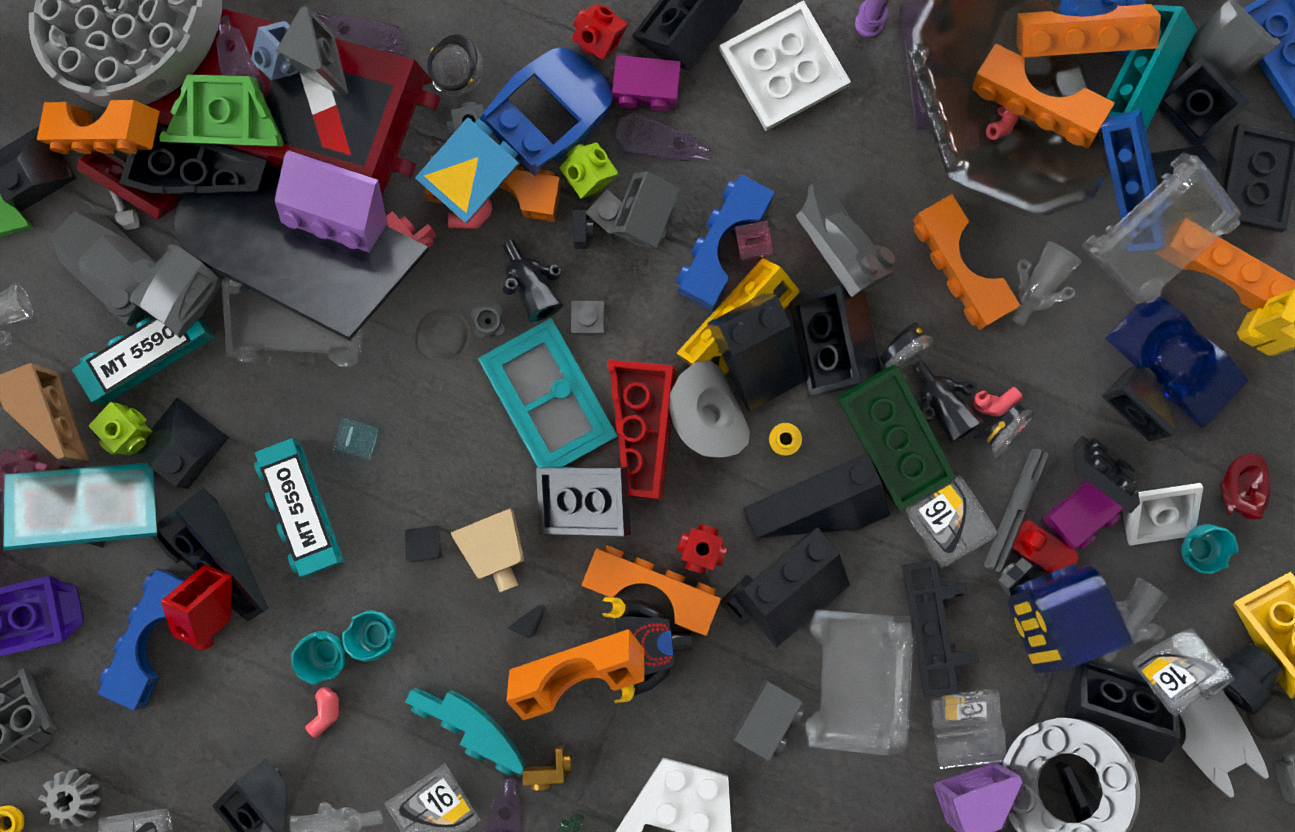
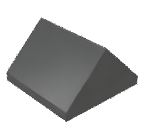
M307 6L300 8L276 51L304 77L341 96L347 95L348 90L334 34Z

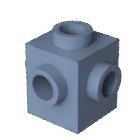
M286 21L258 27L250 60L271 81L298 73V70L276 51L290 27Z

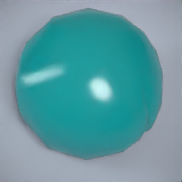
M1202 524L1191 529L1181 546L1182 558L1185 564L1197 573L1209 575L1228 568L1230 557L1239 551L1234 534L1224 527L1211 524Z
M373 610L353 616L347 630L342 632L344 650L353 659L372 662L384 658L392 650L397 638V629L394 621L385 613Z
M317 631L305 636L298 642L291 653V667L298 678L311 685H316L326 680H333L344 669L347 662V652L344 650L343 643L339 637L326 631Z

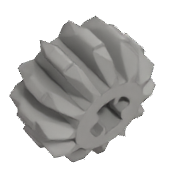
M72 769L67 774L62 771L54 775V781H47L43 785L47 793L40 795L38 800L45 802L47 805L40 813L43 815L51 814L49 824L55 825L60 822L62 829H68L73 824L79 827L86 823V817L91 818L96 814V810L92 805L100 803L101 798L93 795V791L97 790L99 785L97 783L88 784L91 774L86 773L80 776L77 769ZM72 795L73 801L69 803L67 797Z

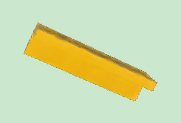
M762 258L677 352L678 356L689 365L696 362L709 361L714 356H720L718 367L721 368L725 375L729 369L707 323L764 293L773 295L774 289L781 282L787 288L779 298L783 309L798 295L800 290L780 266Z

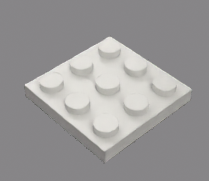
M804 0L719 46V51L765 131L849 87L851 83Z

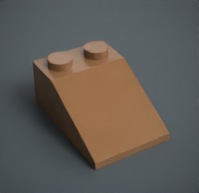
M29 363L0 374V406L57 459L81 464L90 462L58 371Z

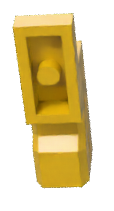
M1295 288L1268 299L1264 308L1248 312L1237 331L1239 339L1252 347L1257 346V350L1268 356H1275L1294 350Z

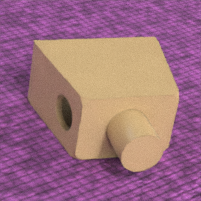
M507 509L451 532L454 541L478 579L493 575L500 593L518 586L511 567L524 562V556L515 514L512 509Z

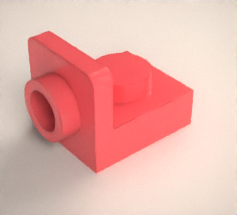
M393 211L386 216L388 227L428 246V249L433 245L434 241L432 239L437 235L429 224L415 235H412L417 230L405 216L399 219Z

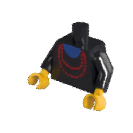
M605 597L603 601L611 602L613 609L610 613H602V615L608 618H615L616 633L630 629L644 648V681L621 689L622 697L614 700V702L623 703L630 701L633 696L652 690L669 676L670 668L675 666L673 652L693 650L691 630L671 632L669 618L664 617L662 610L642 600H621L614 597Z

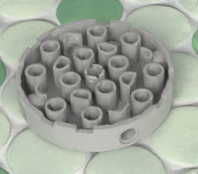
M36 0L34 12L29 13L30 40L34 53L43 69L53 79L82 98L102 107H108L111 100H135L147 105L177 89L184 83L186 76L192 75L204 60L219 27L222 0Z

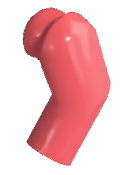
M1004 106L998 108V114L1003 118L987 126V137L994 140L1009 135L1020 116L1011 113Z
M489 199L468 224L454 212H449L448 227L458 229H477L481 227L492 213L491 200Z
M1011 387L1000 397L987 394V391H979L974 396L973 404L975 409L981 414L1000 417L1022 401L1023 396L1015 387Z
M322 687L316 692L315 699L317 701L318 715L305 726L307 732L315 739L329 728L339 716V698L329 687Z

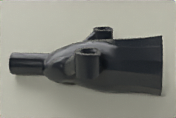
M514 239L506 241L503 247L511 262L506 269L508 278L503 286V292L509 295L515 293L517 289L529 322L540 321L559 312L563 304L556 297L542 275H547L550 281H555L561 276L562 268L559 265H541L535 259L523 257Z
M923 360L912 367L923 382L920 389V398L923 401L922 413L927 423L936 415L948 434L951 444L969 434L984 422L956 393V391H960L965 396L972 395L977 390V384L974 381L956 382L946 376H934Z

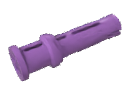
M866 0L859 8V14L855 19L856 31L861 36L872 38L881 32L883 24L888 17L887 5L889 0Z

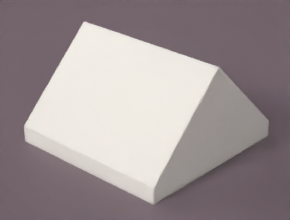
M1196 483L1138 492L1140 505L1132 513H1129L1124 508L1122 509L1129 545L1186 537L1189 531L1197 526L1203 492L1202 484Z

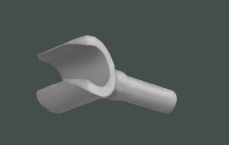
M110 190L117 210L115 214L116 221L125 230L139 228L140 219L135 209L126 210L122 198Z

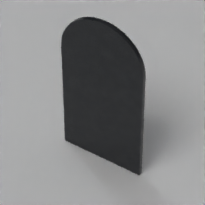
M265 169L259 192L186 193L174 217L175 234L183 250L201 261L206 267L348 341H351L429 251L428 246L388 226L385 227L370 252L357 248L351 249L343 243L328 238L322 239L305 230L286 226L284 223H281L275 204L280 173Z

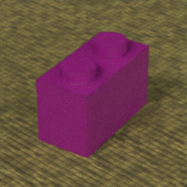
M616 55L612 89L613 103H618L620 107L627 109L637 108L638 105L650 106L652 110L658 112L676 109L681 61Z
M1086 480L1041 519L1060 541L1070 548L1079 547L1083 549L1096 539L1094 533L1102 526L1108 528L1121 518L1119 512L1123 507Z

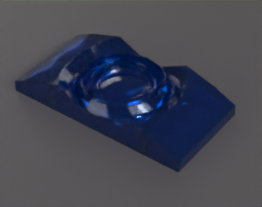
M1152 291L1148 292L1105 338L1132 364H1139L1141 367L1145 366L1153 371L1158 378L1157 382L1163 387L1165 394L1201 428L1205 427L1248 381L1241 369L1224 350L1201 335L1184 313Z

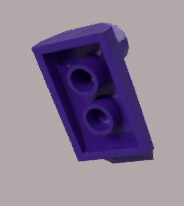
M46 576L0 587V657L64 642L73 631L84 624L79 592L76 585L62 582L53 576Z

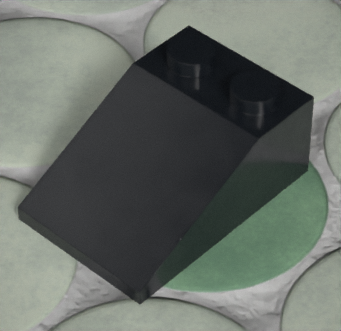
M764 293L707 323L748 411L761 406L806 381L790 322L777 295Z

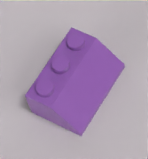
M289 150L286 152L275 197V204L281 223L293 229L299 228L313 233L322 239L328 238L343 243L351 249L357 248L370 252L388 224L379 181Z
M993 762L933 783L946 823L957 832H995L1002 829L1022 785L1020 775L997 762Z

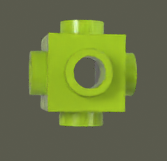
M597 142L583 146V144L576 145L566 154L568 159L559 167L567 178L568 183L574 188L581 199L600 193L619 174L608 159L606 152L601 149Z
M110 402L89 425L90 429L101 439L99 441L101 447L113 455L123 454L131 456L145 446L146 438L152 433L145 424L146 418L139 411L129 408L127 405Z

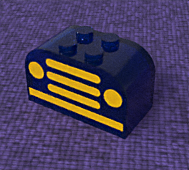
M1074 563L1047 574L1050 581L1045 582L1044 577L1041 576L1016 586L1019 593L1008 598L1010 613L1035 673L1068 670L1134 643L1106 582L1099 572L1090 565L1077 569Z

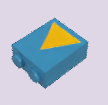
M467 118L415 177L467 224L519 166V163L515 160L518 153L506 142L503 141L498 145L489 137L493 131L479 118L475 122Z

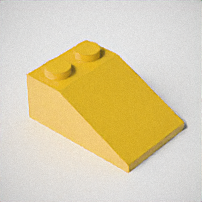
M1289 572L1240 598L1233 605L1255 646L1273 658L1284 671L1285 675L1278 683L1288 696L1293 699L1295 697V576Z

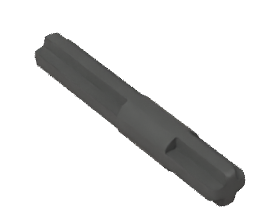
M1032 449L1030 451L984 563L986 568L994 572L1002 573L1050 458L1047 452L1040 449Z

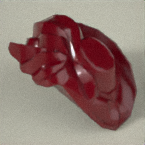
M1253 453L1241 455L1229 466L1224 480L1220 483V492L1223 493L1222 500L1226 502V510L1229 515L1236 509L1246 519L1260 520L1263 518L1262 513L1267 509L1270 500V479L1267 463L1261 455Z

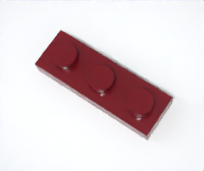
M94 150L92 154H87L78 159L77 170L157 220L178 206L180 196L177 194H152L120 184L125 162L113 154Z

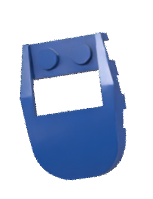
M555 48L514 74L483 112L480 120L493 131L492 134L501 143L503 141L506 142L518 153L516 158L535 176L540 173L542 165L551 159L557 162L566 156L567 152L573 147L583 144L589 139L591 132L597 125H600L609 112L613 98L612 89L605 77L585 57L571 49ZM533 76L579 121L554 145L508 100L515 91Z

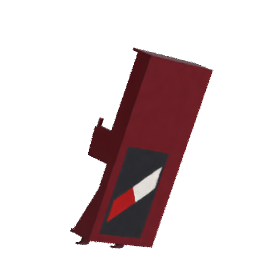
M222 8L219 27L211 48L192 75L255 77L282 137L283 147L217 145L268 161L267 166L282 169L284 156L289 150L377 179L382 196L392 172L401 173L412 178L416 164L398 157L416 105L425 106L436 111L440 101L438 95L422 90L424 85L432 82V79L415 59L335 38L348 90L347 95L341 96L304 77L299 71L297 74L271 81L250 59L258 27L276 22ZM182 85L161 99L147 104V106L160 111L157 126L168 129L174 116L170 112L175 101L181 95Z

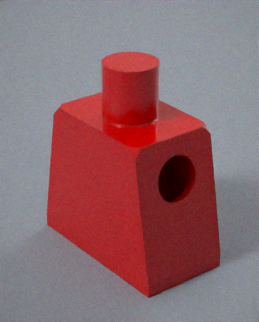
M205 564L161 600L171 634L175 638L193 645L197 650H206L213 646V636L228 624L231 618L232 576Z

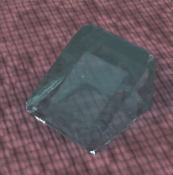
M342 418L333 450L370 460L379 428Z

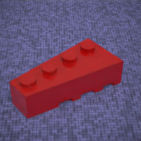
M607 360L612 384L611 391L615 407L621 467H628L629 497L663 501L672 427L669 409L670 393L677 381V370L673 365Z

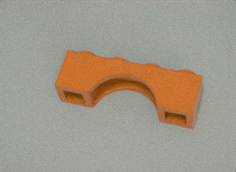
M1152 4L1118 6L1114 11L1106 14L1082 17L1066 16L1052 11L1017 13L1016 46L1022 58L1158 48L1161 15Z
M995 44L977 72L972 90L977 92L983 99L993 100L1006 107L1011 113L1018 116L1022 115L1036 122L1040 128L1056 132L1065 137L1071 144L1089 149L1115 102L1086 88L1066 97H1053L1043 94L1028 81L1024 68L1025 58Z
M111 100L103 115L93 123L92 113L68 102H44L37 140L49 144L51 151L61 154H70V150L83 154H92V150L106 154H114V150L137 154V150H152L160 111L135 100Z
M518 166L499 188L508 191L517 199L523 217L555 222L562 186L560 177L555 176L554 172L541 169L540 173L534 176L531 172L523 171L524 168ZM425 187L424 194L429 202L444 204Z
M953 194L917 214L913 220L915 224L913 226L914 232L921 242L927 243L931 250L930 258L938 270L942 269L948 278L947 286L955 298L959 297L965 306L964 314L971 325H976L980 331L1020 307L1019 302L1004 278L989 279L978 276L964 264L959 251V240L969 220Z
M1185 217L1170 227L1163 248H1158L1155 253L1183 270H1194L1219 279L1239 295L1240 303L1252 310L1264 308L1268 299L1295 288V281Z
M605 545L604 550L596 548L581 586L605 596L614 597L620 590L632 584L645 583L653 585L662 590L670 599L674 609L675 624L704 636L707 635L721 598L714 596L715 588L700 582L694 588L683 583L685 576L667 570L665 575L652 571L655 564L636 557L634 563L622 559L624 552Z
M630 629L509 669L506 701L524 721L553 711L563 693L582 680L590 678L605 680L613 691L643 682L644 648Z

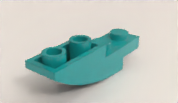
M417 687L410 691L405 703L412 705L411 711L426 719H429L430 715L442 720L441 726L457 734H459L460 730L465 732L459 745L466 748L465 753L480 761H483L484 757L496 762L495 768L507 775L513 776L514 772L521 775L526 762L519 749L505 730L482 708L454 690L447 692L444 700Z

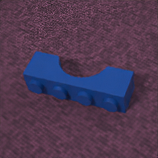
M741 174L736 182L729 181L721 197L726 200L720 211L715 208L706 226L711 228L705 239L702 237L698 238L691 252L695 256L691 266L684 265L676 279V283L680 284L678 294L713 311L729 279L718 260L717 249L720 242L727 234L738 228H758L773 200L774 191Z
M155 569L154 573L148 575L142 587L144 595L140 603H137L129 614L128 622H130V625L125 635H121L114 646L113 652L116 655L111 666L108 665L100 676L99 684H101L98 695L131 710L146 707L160 677L151 667L147 657L148 639L153 629L166 619L161 600L187 578L167 569Z

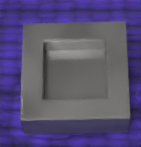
M606 189L586 211L587 217L593 220L607 235L611 236L612 233L610 232L622 202Z
M571 301L572 335H604V301Z

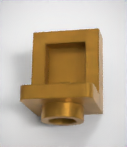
M557 745L555 748L556 765L525 767L522 771L523 785H531L532 790L538 791L552 789V784L564 783L566 774H570L572 771L571 753H565L564 745Z

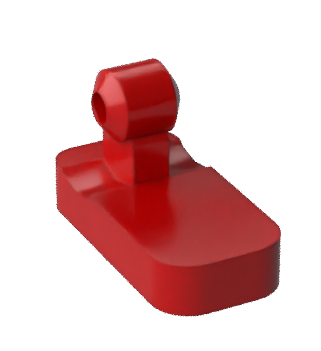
M1027 520L1023 522L1012 550L1053 578H1067L1078 562L1077 552L1032 521Z

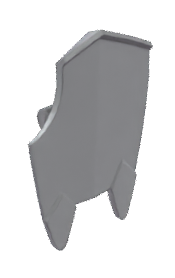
M1184 688L1178 696L1179 717L1184 724L1186 733L1185 742L1181 748L1200 770L1230 798L1234 797V791L1228 772L1246 763L1258 775L1267 779L1269 775L1264 760L1243 719L1224 691L1214 688H1193L1192 690H1190L1191 688Z

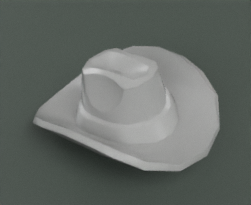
M709 360L696 362L681 373L670 393L669 403L672 422L680 438L690 449L703 456L725 458L739 454L749 443L750 430L721 368Z

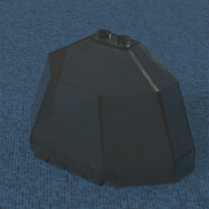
M928 0L912 32L914 42L909 51L908 60L914 79L919 83L917 88L924 109L929 114L927 118L935 143L939 144L938 152L949 178L962 185L1044 216H1049L1093 199L1108 173L1100 131L1090 148L1087 149L1083 146L1071 144L1065 137L1052 130H1044L1036 122L1021 115L1009 135L992 140L987 137L986 128L989 124L998 122L1003 118L998 114V108L1003 106L993 100L983 99L977 92L972 90L976 74L995 44L1021 56L1016 46L1017 13L1044 11L1056 13L1051 0ZM1076 54L1024 57L1026 77L1031 85L1041 93L1053 97H1066L1079 92L1083 88L1088 89Z

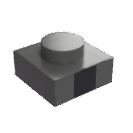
M1022 557L1016 564L1011 563L1003 570L999 583L1002 591L1010 599L1013 600L1036 578L1033 566Z

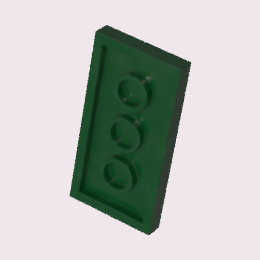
M897 365L889 366L836 398L862 447L869 454L876 472L897 510L902 511L956 479L950 464Z

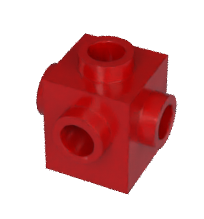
M596 3L585 11L583 9L579 12L573 23L576 30L571 40L579 44L585 52L594 54L604 60L617 50L628 23L617 17L609 7Z
M700 524L698 530L691 528L689 534L683 532L677 552L683 553L681 560L687 562L686 569L705 574L706 569L714 570L715 564L722 565L727 547L722 546L724 538L717 536L719 530ZM701 542L706 543L709 547V552L704 556L696 552V546Z

